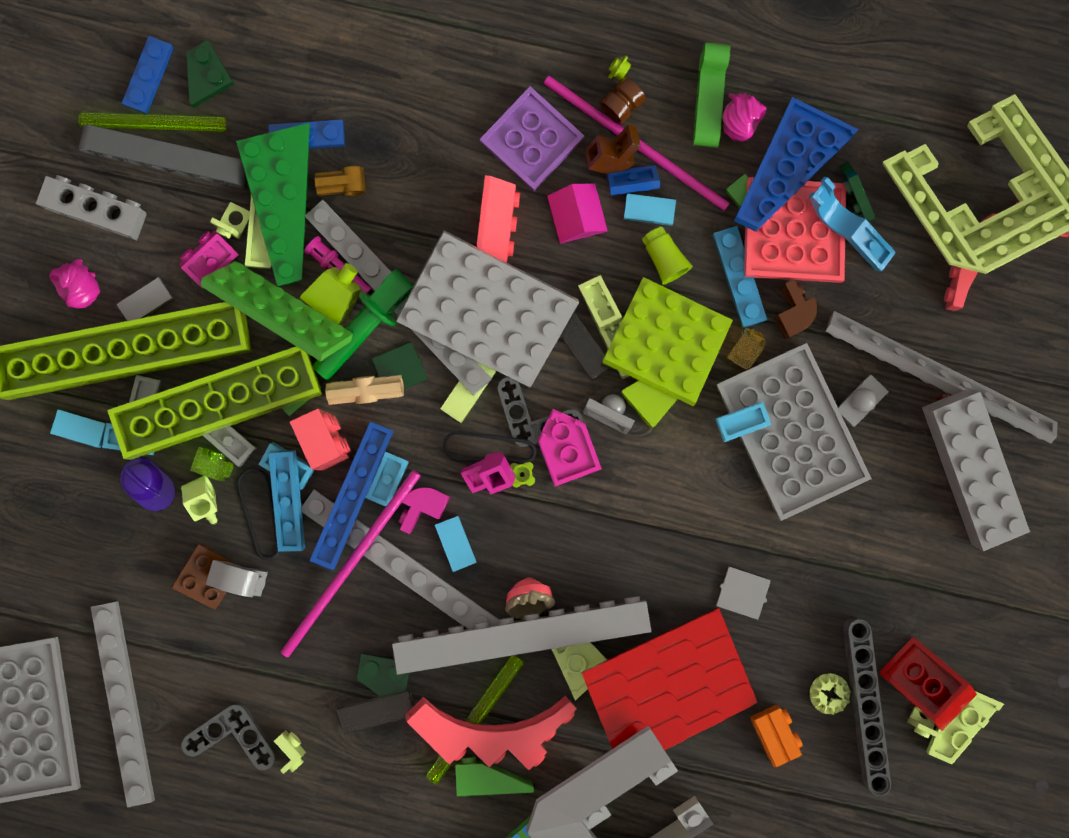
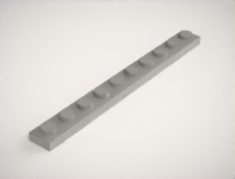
M324 200L319 202L305 215L306 219L349 264L358 270V274L376 291L384 279L391 273L381 260ZM406 300L395 309L394 312L399 315ZM411 329L473 396L492 380L475 360Z
M833 311L830 316L826 332L830 333L833 337L842 339L852 344L855 348L864 350L876 356L879 360L886 361L898 367L901 371L908 372L920 378L923 382L942 389L947 394L954 395L966 389L980 391L987 412L991 416L1001 418L1009 422L1013 427L1021 428L1031 433L1037 439H1043L1049 443H1052L1057 437L1058 422L838 312Z
M313 490L301 509L304 514L324 527L334 502L317 490ZM356 519L346 543L355 549L370 528ZM377 535L364 553V556L467 629L474 628V623L488 621L489 625L499 624V618L381 535Z

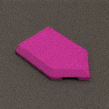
M552 409L538 438V443L554 486L601 470L586 424Z

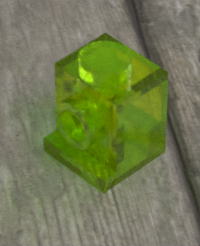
M198 447L190 471L218 481H224L225 477L228 478L230 476L233 464L224 460L225 455L215 451H211L209 455V449Z

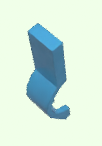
M823 177L820 187L809 196L816 214L827 227L846 238L875 271H882L896 252L865 218L851 213L841 205L834 195L833 189L836 186L828 177Z

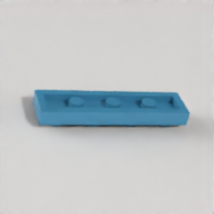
M735 226L713 233L712 236L742 328L766 321L767 317L753 277H744L745 249L738 227Z
M296 450L271 451L268 455L278 552L303 551L305 549Z

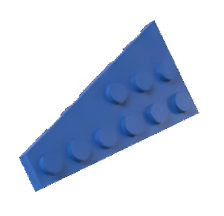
M792 97L734 221L757 232L859 129Z

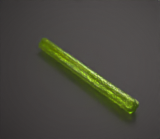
M85 112L78 115V123L81 127L83 125H92L101 128L220 132L225 131L227 128L225 117Z
M516 655L510 657L465 721L474 724H481L523 666L524 662ZM439 756L427 773V779L437 785L453 762L449 765Z

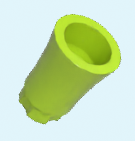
M663 227L650 231L642 238L663 285L678 279L693 267L675 245L670 235L666 234Z

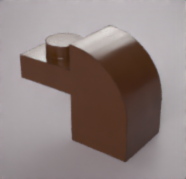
M628 124L615 139L597 135L585 149L588 169L608 174L622 172L635 164L633 154L641 146L637 127Z
M794 279L781 286L791 309L774 317L785 340L808 328L814 321L817 313L815 297L805 301L803 298L805 297L804 289L800 283L796 284Z

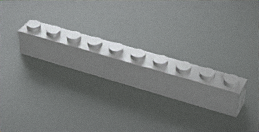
M639 596L624 598L625 603L615 604L614 600L600 602V607L590 608L589 604L575 606V611L567 613L564 612V609L549 611V616L539 617V613L524 615V620L514 621V617L499 619V624L489 625V622L485 621L474 623V628L464 630L462 625L448 628L449 632L439 634L438 630L423 632V637L413 638V634L398 636V641L392 644L397 675L651 632L647 602L640 600Z

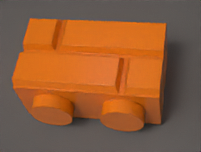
M774 705L750 717L767 757L774 768L802 755L799 748L803 744L796 732L792 734L789 724L792 723V720L786 709L781 710L778 705Z

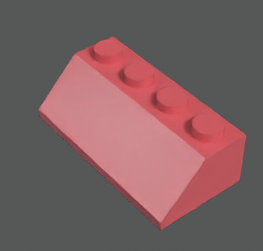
M485 175L477 247L508 262V256H513L514 241H510L511 232H516L517 217H513L514 207L519 208L520 193L516 192L515 184Z

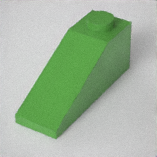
M463 756L461 760L456 761L457 796L534 792L532 781L494 764L488 767L481 759H476V756Z

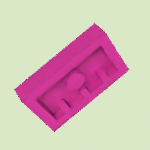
M215 230L212 233L207 231L198 240L200 244L194 250L188 249L180 257L182 260L179 263L180 267L200 287L202 277L228 265L239 255Z

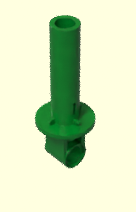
M398 269L392 271L372 295L364 291L358 294L365 307L345 328L353 333L352 341L324 360H316L312 364L314 370L323 378L329 380L381 322L393 327L397 324L392 313L408 298L414 286Z

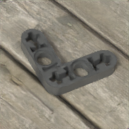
M505 377L498 384V393L512 437L517 438L520 435L519 427L513 429L512 424H518L527 420L528 425H523L525 432L531 433L528 440L534 445L538 444V438L541 434L540 427L542 423L547 421L548 417L531 422L520 384L510 377ZM506 382L516 386V389L513 390L514 398L520 396L521 401H512L508 405L505 404V400H510L508 393L502 392ZM518 405L523 408L524 414L520 419L510 417L509 410L512 406ZM576 410L562 412L566 415L572 414L573 418L577 417L578 420L583 422L581 414ZM515 442L520 447L530 446L527 443Z
M241 703L232 704L183 739L181 745L186 755L195 757L230 733H233L257 769L267 770L277 759V753L248 708ZM232 709H234L235 712L239 710L242 712L240 720L243 724L247 720L250 724L246 725L239 731L237 727L241 726V723L238 719H231V716L233 715ZM211 723H218L221 726L222 733L220 736L214 737L210 734L209 726ZM246 730H254L256 732V742L248 743L245 741L244 733ZM204 735L206 739L198 744L197 748L199 750L189 747L191 743L190 738L195 741ZM260 742L264 744L259 748L263 754H270L268 764L266 761H259L261 753L258 749L255 752L251 750Z

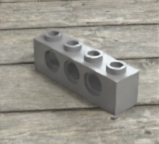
M56 175L55 179L48 176L45 177L36 201L38 206L115 234L138 240L147 215L140 208L141 204L126 199L125 203L118 201L116 195L103 191L102 195L93 192L94 188L82 183L78 187L70 184L71 180ZM73 193V200L70 203H66L67 195ZM97 201L96 209L89 212L90 203ZM120 209V216L112 220V213Z

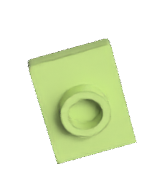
M230 202L221 220L219 221L212 217L210 222L217 228L216 232L228 239L230 236L240 239L249 222L250 211ZM236 211L240 212L243 216L242 222L239 225H232L229 222L230 214Z
M915 707L913 708L907 722L915 726L914 732L926 738H929L931 734L940 739L942 734L933 729L935 725L930 720L923 719L919 711Z

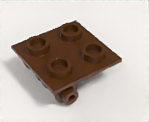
M198 544L171 588L216 610L226 591L206 585L212 561L234 562L211 551L210 547Z

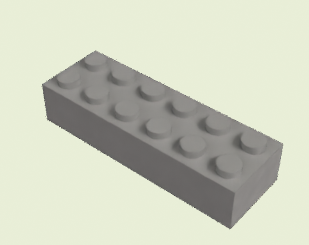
M966 389L922 407L971 545L986 551L1029 533V527L981 392Z

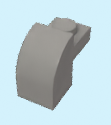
M213 560L206 585L241 596H261L268 572L242 567L231 562Z

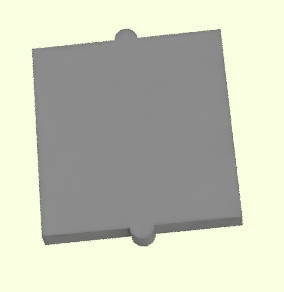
M728 566L724 582L720 584L721 591L716 606L758 620L763 603L767 602L765 597L771 580Z

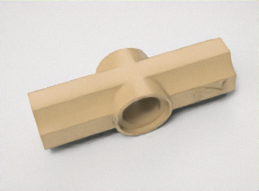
M401 375L384 377L363 376L349 381L326 384V398L329 405L350 402L363 404L376 402L378 399L404 396V384Z

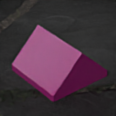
M571 184L547 196L560 244L608 231L595 184Z

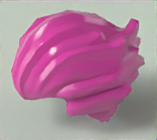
M747 93L729 94L728 97L732 100L725 107L722 116L724 133L733 141H747L752 137L758 124L764 118L767 108L757 101L754 96L747 95Z
M76 259L69 264H63L61 267L52 270L49 275L58 295L62 297L67 306L77 309L91 305L100 293L98 283L95 280V273L88 272L89 268L82 264L83 260Z

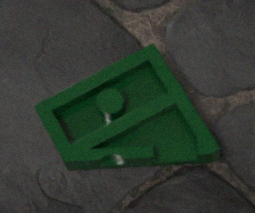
M849 161L839 165L845 181H843L844 187L848 195L852 194L855 202L852 203L856 215H862L867 221L875 219L876 217L858 174Z

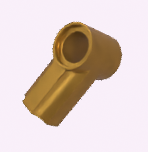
M350 166L343 168L342 171L315 173L317 195L344 194L346 196H358L365 194L364 168Z

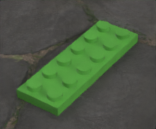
M234 261L202 277L201 287L319 361L324 360L352 341L353 333L304 304L301 300L291 296L282 288L257 275L241 263Z

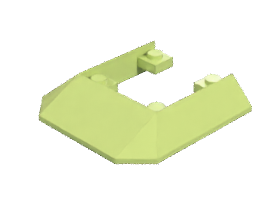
M1015 94L993 105L991 111L969 121L967 127L980 145L999 137L1024 173L1011 179L1008 183V186L1020 203L979 223L966 203L949 212L945 211L922 176L936 169L939 164L926 144L908 153L903 151L882 163L949 265L986 274L1069 231V169Z

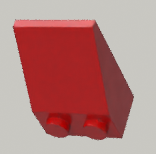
M914 637L879 672L886 681L941 731L977 695L964 678Z

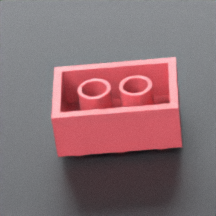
M316 409L290 421L312 470L324 471L350 459L348 453L351 452V448L346 438H342L339 435L338 430L341 427L335 415L332 416L328 412Z

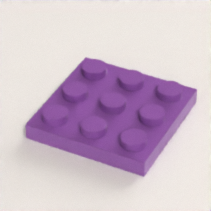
M530 86L480 138V143L532 191H535L584 139V135Z

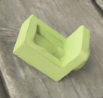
M285 730L274 740L290 759L280 770L283 774L288 769L294 772L304 762L301 757L306 753L300 746V739L294 733H288Z

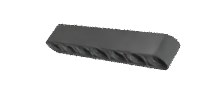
M83 125L78 150L84 153L242 189L245 187L247 177L241 159L92 125Z
M852 617L845 621L843 635L862 782L872 794L884 796L891 789V778L872 631L868 622ZM860 623L862 631L858 636H854L852 628L855 624ZM859 649H864V659L857 661L855 658L856 652ZM867 674L868 683L865 686H859L858 680L860 676ZM871 700L872 706L870 710L863 712V702ZM870 725H874V734L870 737H866V728ZM873 751H877V760L874 762H869V754ZM881 777V784L873 788V779Z

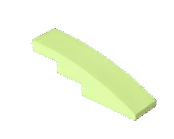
M600 275L578 285V288L608 350L622 322V316ZM618 370L622 379L629 377V375Z

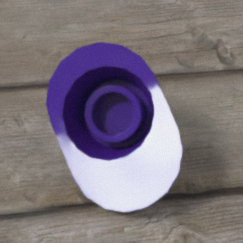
M137 458L128 462L122 469L120 475L121 487L139 505L147 510L159 511L172 503L175 498L174 483L153 462L148 459Z

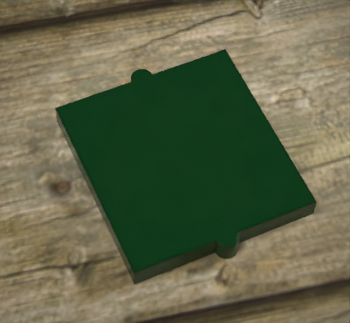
M412 342L372 358L378 372L377 377L401 375L404 390L428 380L421 364L422 359L418 357Z

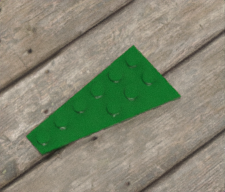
M310 123L236 141L278 287L303 280Z

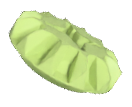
M828 673L814 680L810 688V699L817 710L825 714L834 715L844 711L846 705L850 703L851 691L847 682L842 677ZM834 687V693L839 696V699L831 698L830 701H827V696L821 690L830 691Z

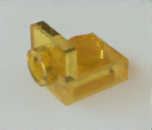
M745 328L727 358L746 371L749 370L765 348L766 340H764V336L755 329L750 331Z

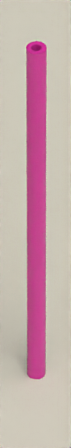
M551 76L546 78L544 84L615 135L618 136L624 128ZM640 140L639 152L724 211L729 205L728 201Z
M412 470L283 647L281 650L282 655L289 657L418 481L421 476L418 472Z

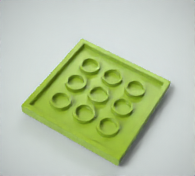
M643 277L602 363L694 406L733 320Z

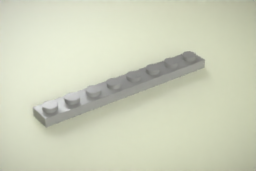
M119 602L92 606V618L127 807L151 803L155 800Z

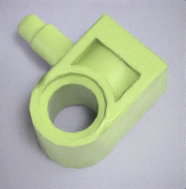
M205 475L181 486L183 505L192 519L197 521L205 517L211 524L217 523L218 519L215 514L217 512L216 494L208 477Z

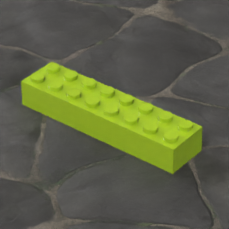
M296 346L107 411L123 459L132 460L323 394L309 354Z

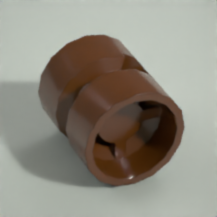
M623 77L614 88L615 93L609 92L599 102L607 116L619 125H623L632 115L631 109L639 108L646 101L643 91L627 77Z

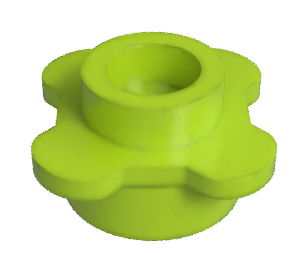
M625 55L620 59L617 57L609 67L611 73L608 78L611 79L614 76L620 81L626 75L631 66L627 61L628 56Z
M531 462L520 465L512 463L510 465L516 476L513 487L518 488L524 484L532 486L535 483V478L532 475L534 466ZM521 472L525 474L523 477L520 476Z

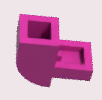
M501 452L487 454L484 460L462 468L461 475L472 494L485 488L488 489L490 494L499 492L513 486L516 477L504 454Z
M418 488L408 493L402 503L410 506L409 511L405 509L400 517L399 523L402 524L400 530L411 534L421 512L440 519L450 496L432 488Z

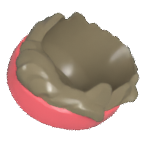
M527 577L517 582L508 592L505 611L511 617L524 620V615L539 613L541 615L544 611L552 608L555 604V599L552 597L549 586L531 577Z

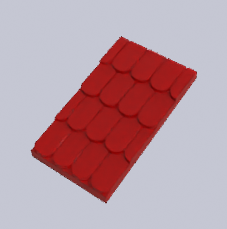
M719 608L581 672L612 749L649 726L663 749L666 750L758 703Z

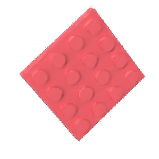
M748 177L746 180V194L754 177ZM808 181L757 232L745 227L744 277L842 283L844 281L845 238L832 231L821 221L809 198L811 193L817 191L822 184L821 182ZM833 183L836 186L833 189L836 199L846 208V189L844 184Z

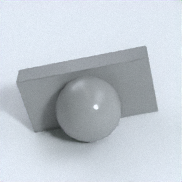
M868 375L838 406V409L843 419L853 428L874 409L876 404L889 391L872 375Z
M616 394L606 396L601 404L589 398L583 410V414L625 435L628 434L635 421L622 415L626 408L625 402L621 396Z

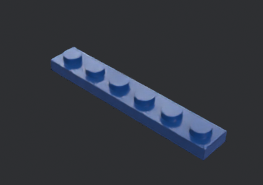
M373 422L369 423L310 562L332 571L335 570L391 440L392 430Z

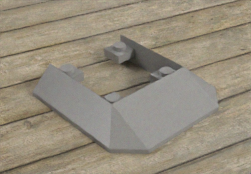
M647 726L536 799L526 831L531 838H597L591 831V828L611 816L606 807L608 803L648 777L652 779L655 785H658L678 770L650 727ZM693 796L673 810L678 817L676 821L650 838H694L712 826L713 822L697 798Z

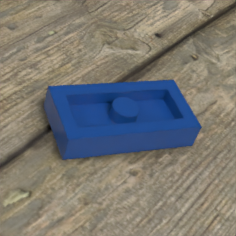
M656 165L631 168L622 172L607 174L611 195L660 188V179Z

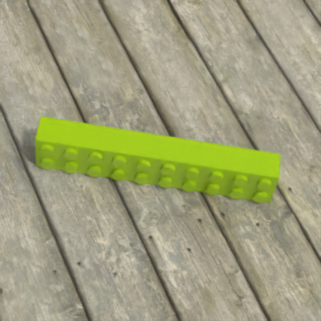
M227 302L0 346V399L12 400L251 353L253 349L246 314Z

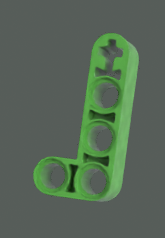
M705 42L703 45L698 72L693 131L694 146L717 148L719 146L725 73L729 64L730 44Z

